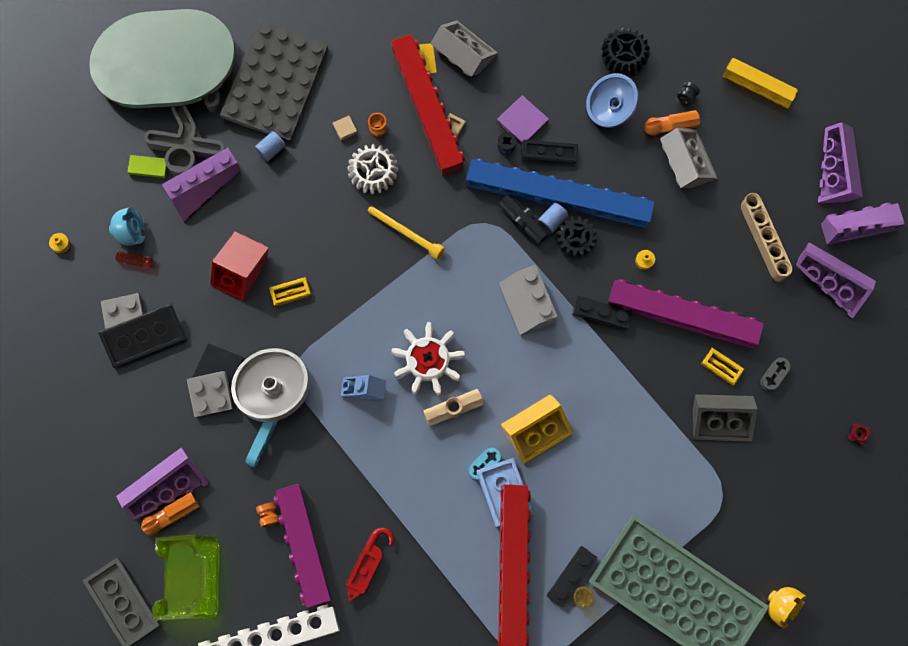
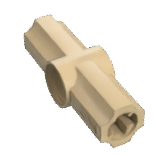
M475 389L456 398H449L446 402L424 410L423 413L429 427L483 406L484 402L478 389ZM450 404H456L458 405L459 410L456 412H451L448 409V406Z

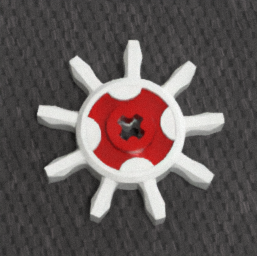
M427 322L425 328L426 337L418 340L411 331L405 329L404 335L412 345L408 351L392 348L391 351L393 356L405 358L407 361V366L398 369L394 373L396 379L411 373L416 378L412 385V393L415 395L420 390L422 381H431L436 395L441 394V386L438 379L444 374L452 380L459 381L460 375L448 367L449 361L465 358L464 351L448 352L446 345L454 336L452 330L446 333L439 341L432 338L433 327L431 322ZM428 356H431V361L429 360L426 363L424 361V358H428Z

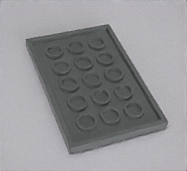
M259 19L221 111L220 118L267 135L273 131L282 140L291 142L327 51L328 44Z

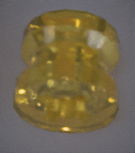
M579 587L573 592L572 600L576 606L585 608L592 604L594 594L588 587Z

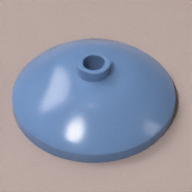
M609 74L602 77L592 86L587 96L586 108L589 117L599 126L613 128L624 124L633 116L639 102L638 88L629 77L623 74Z

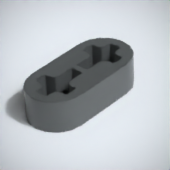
M777 358L770 365L760 380V385L764 390L773 391L780 385L790 370L789 361L785 358ZM782 363L784 365L783 369L779 373L775 372L778 369V365ZM774 376L775 378L772 381L774 385L768 386L767 380Z

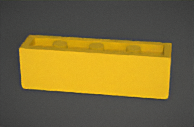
M732 58L723 74V77L786 108H789L797 93L796 88L735 58Z

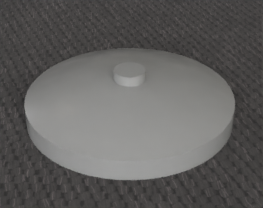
M279 348L261 350L245 359L236 370L231 385L232 397L239 410L247 417L261 422L277 421L295 412L304 402L309 390V374L302 360L294 353Z

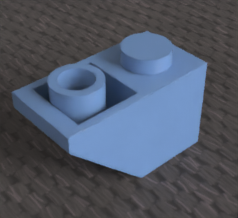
M371 375L343 377L341 397L370 401L384 400L386 380Z

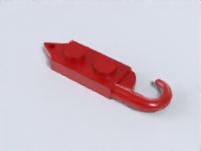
M378 528L370 535L346 583V586H348L349 602L359 595L365 594L382 559V552L375 545L378 537L381 534H386L389 537V545H393L394 536L389 529Z

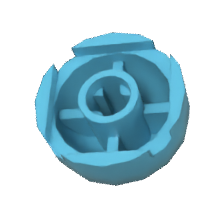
M134 207L117 211L113 215L109 226V232L115 240L126 246L140 244L145 236H141V229L145 230L143 219L138 211L133 210Z

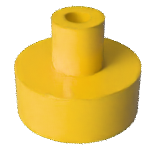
M56 233L50 238L49 245L54 252L64 253L69 249L70 241L66 235Z
M642 250L637 254L635 263L641 270H649L655 263V256L649 250Z

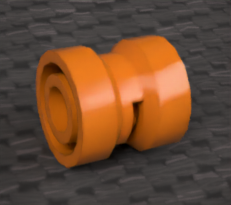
M381 113L370 115L368 118L370 133L375 137L383 136L387 132L386 117Z
M275 502L256 507L257 514L260 515V527H268L280 522L279 516L275 512L277 509Z

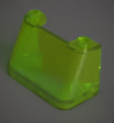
M202 535L156 538L155 553L159 558L165 559L164 599L155 602L152 609L153 620L215 618L218 610L219 543L217 539Z

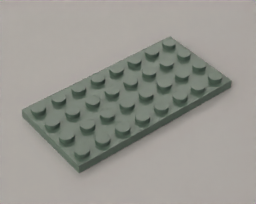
M632 514L588 581L682 646H745L769 608L768 605L634 514Z

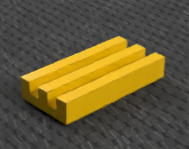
M306 277L269 288L275 307L311 296ZM303 283H304V286H302V287H298V288H295V289H291V290H288V291H285V292H281V293H278V294H275V293H274V292H276V291L283 290V289L290 288V287H293V286L300 285V284H303ZM305 290H306V292H303V293H300V294H297V295H293V296H290V297H286V298H283V299H280V300H276V299H278V298L285 297V296H288V295L295 294V293L302 292V291H305Z
M711 348L701 363L702 366L732 386L735 385L744 371V368L714 348ZM714 355L715 357H717L718 359H720L721 361H723L724 363L738 371V373L736 374L735 372H733L732 370H730L725 365L718 362L711 356ZM708 361H710L711 363H713L714 365H716L717 367H719L720 369L734 377V379L725 374L724 372H722L721 370H719L718 368H716L715 366H713L712 364H710Z

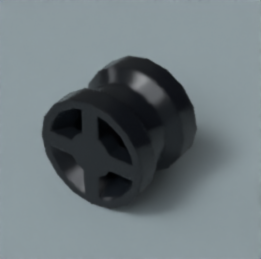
M685 82L682 86V91L678 92L677 98L684 104L692 105L695 101V96L699 95L700 89L691 82Z
M504 132L498 137V151L504 155L513 153L516 146V138L512 133Z

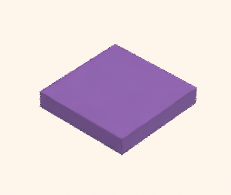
M523 95L497 119V123L507 132L512 133L521 144L523 139L530 140L549 121Z

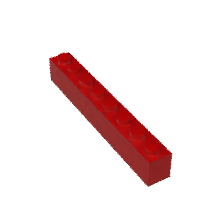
M412 34L392 40L391 48L442 176L463 169L464 154L457 148V145H459L456 135L451 133V122L449 118H445L444 113L446 111L443 103L438 101V90L436 86H432V75L430 71H426V61L424 56L419 54L420 46L417 39L414 40Z
M504 484L501 486L498 646H529V634H526V625H529L530 617L529 613L526 612L527 605L530 602V594L527 592V584L530 583V572H527V563H530V551H527V543H530L531 535L527 528L531 520V512L528 510V502L531 501V491L528 490V485Z

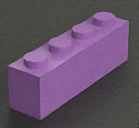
M841 122L825 128L823 146L825 156L821 166L823 176L822 180H820L821 196H818V203L848 202L863 197L853 127Z
M226 148L162 185L185 222L208 198L215 195V192L221 186L223 187L240 172V168L229 148Z
M884 203L877 208L869 206L858 212L850 210L843 215H828L821 223L826 243L829 245L896 231L905 223L898 203L892 205L891 203Z
M811 243L807 244L796 263V266L813 282H816L822 291L829 294L840 308L843 307L852 319L875 286V280Z
M181 447L116 497L125 512L132 520H135L158 509L159 505L166 502L171 503L175 501L174 498L184 493L187 495L193 492V489L201 485L204 487L209 483Z

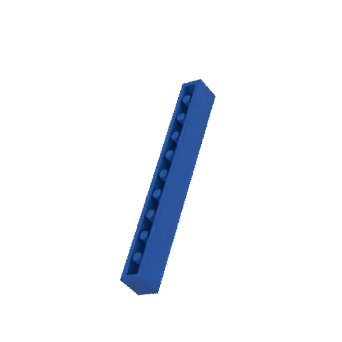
M471 159L466 179V186L502 195L511 194L515 198L550 206L553 203H557L567 210L647 228L650 223L654 201L647 197H633L629 193H616L608 188L599 189L591 184H577L574 180L564 181L556 176L547 177L535 171H523L518 167L508 168L501 163H487L483 159Z

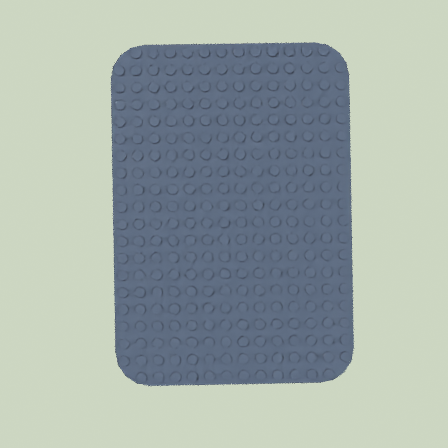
M487 223L471 224L457 231L441 244L446 249L439 260L431 257L429 253L308 347L300 357L309 374V390L304 402L497 641L500 526L495 527L479 480L477 481L470 477L469 468L488 448H495L500 452L499 462L514 458L523 485H528V490L531 491L530 505L534 513L531 515L527 528L531 535L530 543H527V551H530V563H527V572H530V583L527 584L530 602L527 605L526 612L529 613L530 617L529 625H526V634H529V646H568L618 603L588 581L632 514L683 547L708 526L720 511L723 499L721 481L708 461L587 322L581 317L572 315L573 306L512 236L498 226ZM536 265L558 317L555 323L520 336L499 283L519 270ZM427 322H431L433 327L432 338L439 341L446 333L452 330L454 336L446 345L448 352L464 351L465 358L449 361L448 367L460 375L459 381L452 380L444 374L438 379L441 386L440 395H436L431 381H422L420 390L415 395L412 393V385L416 378L411 373L396 379L394 373L398 369L407 366V361L405 358L393 356L391 351L392 348L408 351L412 345L404 335L405 329L411 331L418 340L426 337L425 328ZM428 356V358H424V361L426 363L429 360L431 361V356ZM371 375L386 380L384 400L370 401L341 397L343 377ZM478 389L484 402L483 406L465 412L457 418H451L429 427L423 413L424 410L446 402L449 398H456ZM551 394L561 404L573 434L523 464L507 439L501 424ZM450 404L448 409L451 412H456L459 410V407L456 404ZM487 453L488 458L485 463L487 464L491 460L495 462L496 454ZM482 464L479 468L473 467V474L476 476V470L482 469L485 466ZM582 545L598 558L565 606L561 607L546 595Z

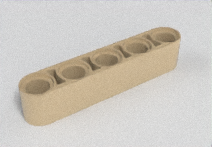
M749 193L741 203L742 213L771 277L775 281L782 282L791 274L792 265L762 199L756 193ZM747 201L753 202L755 207L749 206ZM755 218L761 219L762 223L756 222ZM762 235L769 236L770 240H765ZM770 251H774L778 257H773ZM778 268H782L785 274L779 273Z

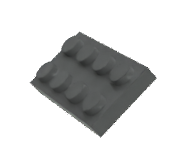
M119 558L114 559L82 580L122 646H132L161 626Z

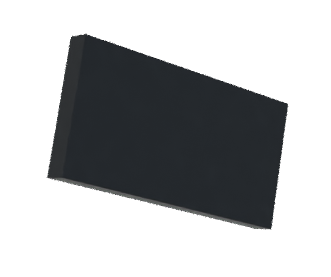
M172 303L98 332L113 368L186 339Z

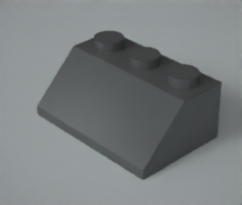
M695 395L693 405V439L752 442L758 410L754 397Z

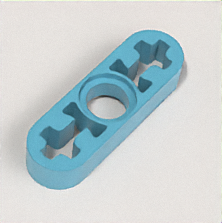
M278 420L263 422L248 453L245 464L254 468L257 466Z

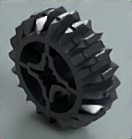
M622 27L620 32L615 29L613 33H609L607 38L604 39V44L601 46V57H603V64L608 63V69L613 68V73L616 71H620V74L626 72L627 76H629L631 71L636 74L638 70L641 71L643 69V65L647 64V59L650 56V46L647 45L648 39L643 40V34L637 35L638 30L631 32V28H628V31H625ZM612 46L615 47V51L617 52L616 56H614V54L612 53ZM635 47L639 51V57L636 56Z

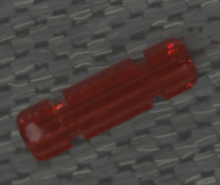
M117 251L115 260L121 263L126 262V264L144 266L145 268H151L153 265V259L147 256L143 258L142 255L126 254L122 251Z

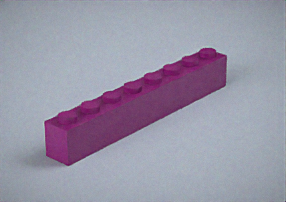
M622 279L614 281L608 300L609 305L630 310L632 314L752 349L759 344L764 324L753 317H741L736 312L727 313L719 307L703 306L701 302L686 301L685 298L676 295L672 297L666 295L664 291L648 290L644 285H631L628 281Z

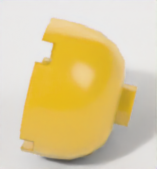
M792 587L781 588L778 592L774 590L767 599L770 601L768 614L776 624L785 629L788 626L786 622L788 619L792 621L795 619L805 603L802 599H806L807 596Z

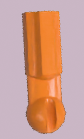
M695 110L660 118L652 117L645 122L644 130L647 134L655 136L659 133L673 131L676 128H697L700 126L699 113Z
M190 492L152 516L146 517L142 521L141 528L145 534L155 535L161 529L197 510L200 506Z

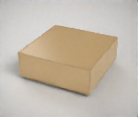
M450 113L447 117L452 125L450 130L452 135L458 137L466 121Z
M350 116L332 123L340 141L357 134Z

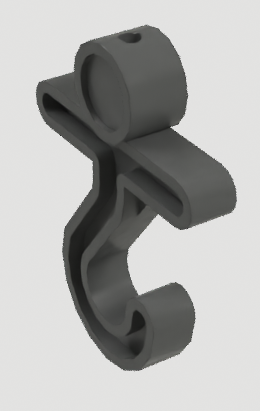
M219 90L204 97V102L209 112L216 113L221 109ZM186 105L170 106L179 124L178 134L149 130L144 135L145 142L150 149L167 152L165 164L173 177L196 166L198 163L195 157L208 159L225 149L221 141L201 137Z

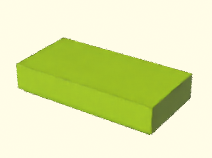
M130 155L127 173L129 175L166 178L167 166L165 158Z

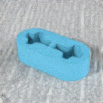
M495 448L486 449L471 464L469 468L470 477L478 481V474L476 476L473 474V467L479 468L482 464L488 467L499 463L500 452ZM487 453H495L496 461L491 460L486 464ZM489 471L483 472L482 476L485 477Z

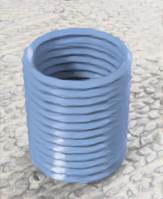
M272 131L255 146V149L264 160L269 161L285 147V143Z
M553 203L538 221L552 234L568 218V213L561 205Z

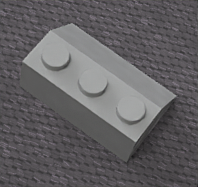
M457 20L441 25L430 43L437 52L444 54L452 64L458 65L466 75L471 77L479 74L498 53Z
M676 128L660 138L662 149L668 156L669 165L676 175V182L681 188H693L718 179L697 130Z
M536 265L519 270L499 283L520 336L556 322L558 316Z

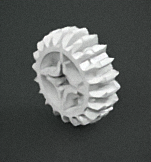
M374 144L371 149H368V146L365 145L364 151L359 148L358 154H352L353 159L349 160L350 166H348V171L350 173L348 175L352 179V184H357L358 190L363 187L364 193L369 189L373 195L374 190L381 193V188L387 190V184L393 185L392 179L397 178L395 173L398 172V167H396L397 160H393L394 155L393 153L389 154L388 149L382 151L381 145L378 149H375ZM380 159L387 164L388 170L379 165ZM358 169L366 173V179L359 175Z

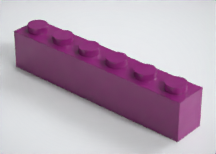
M296 484L275 490L277 496H274L276 508L280 507L282 514L279 516L281 527H285L287 532L284 535L287 547H291L292 554H289L292 566H296L297 573L294 574L297 586L301 585L303 592L299 594L302 605H306L309 609L332 602L301 486Z

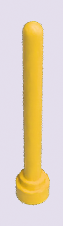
M368 208V212L429 250L430 256L434 259L439 260L443 256L446 249L439 243L432 244L376 208Z

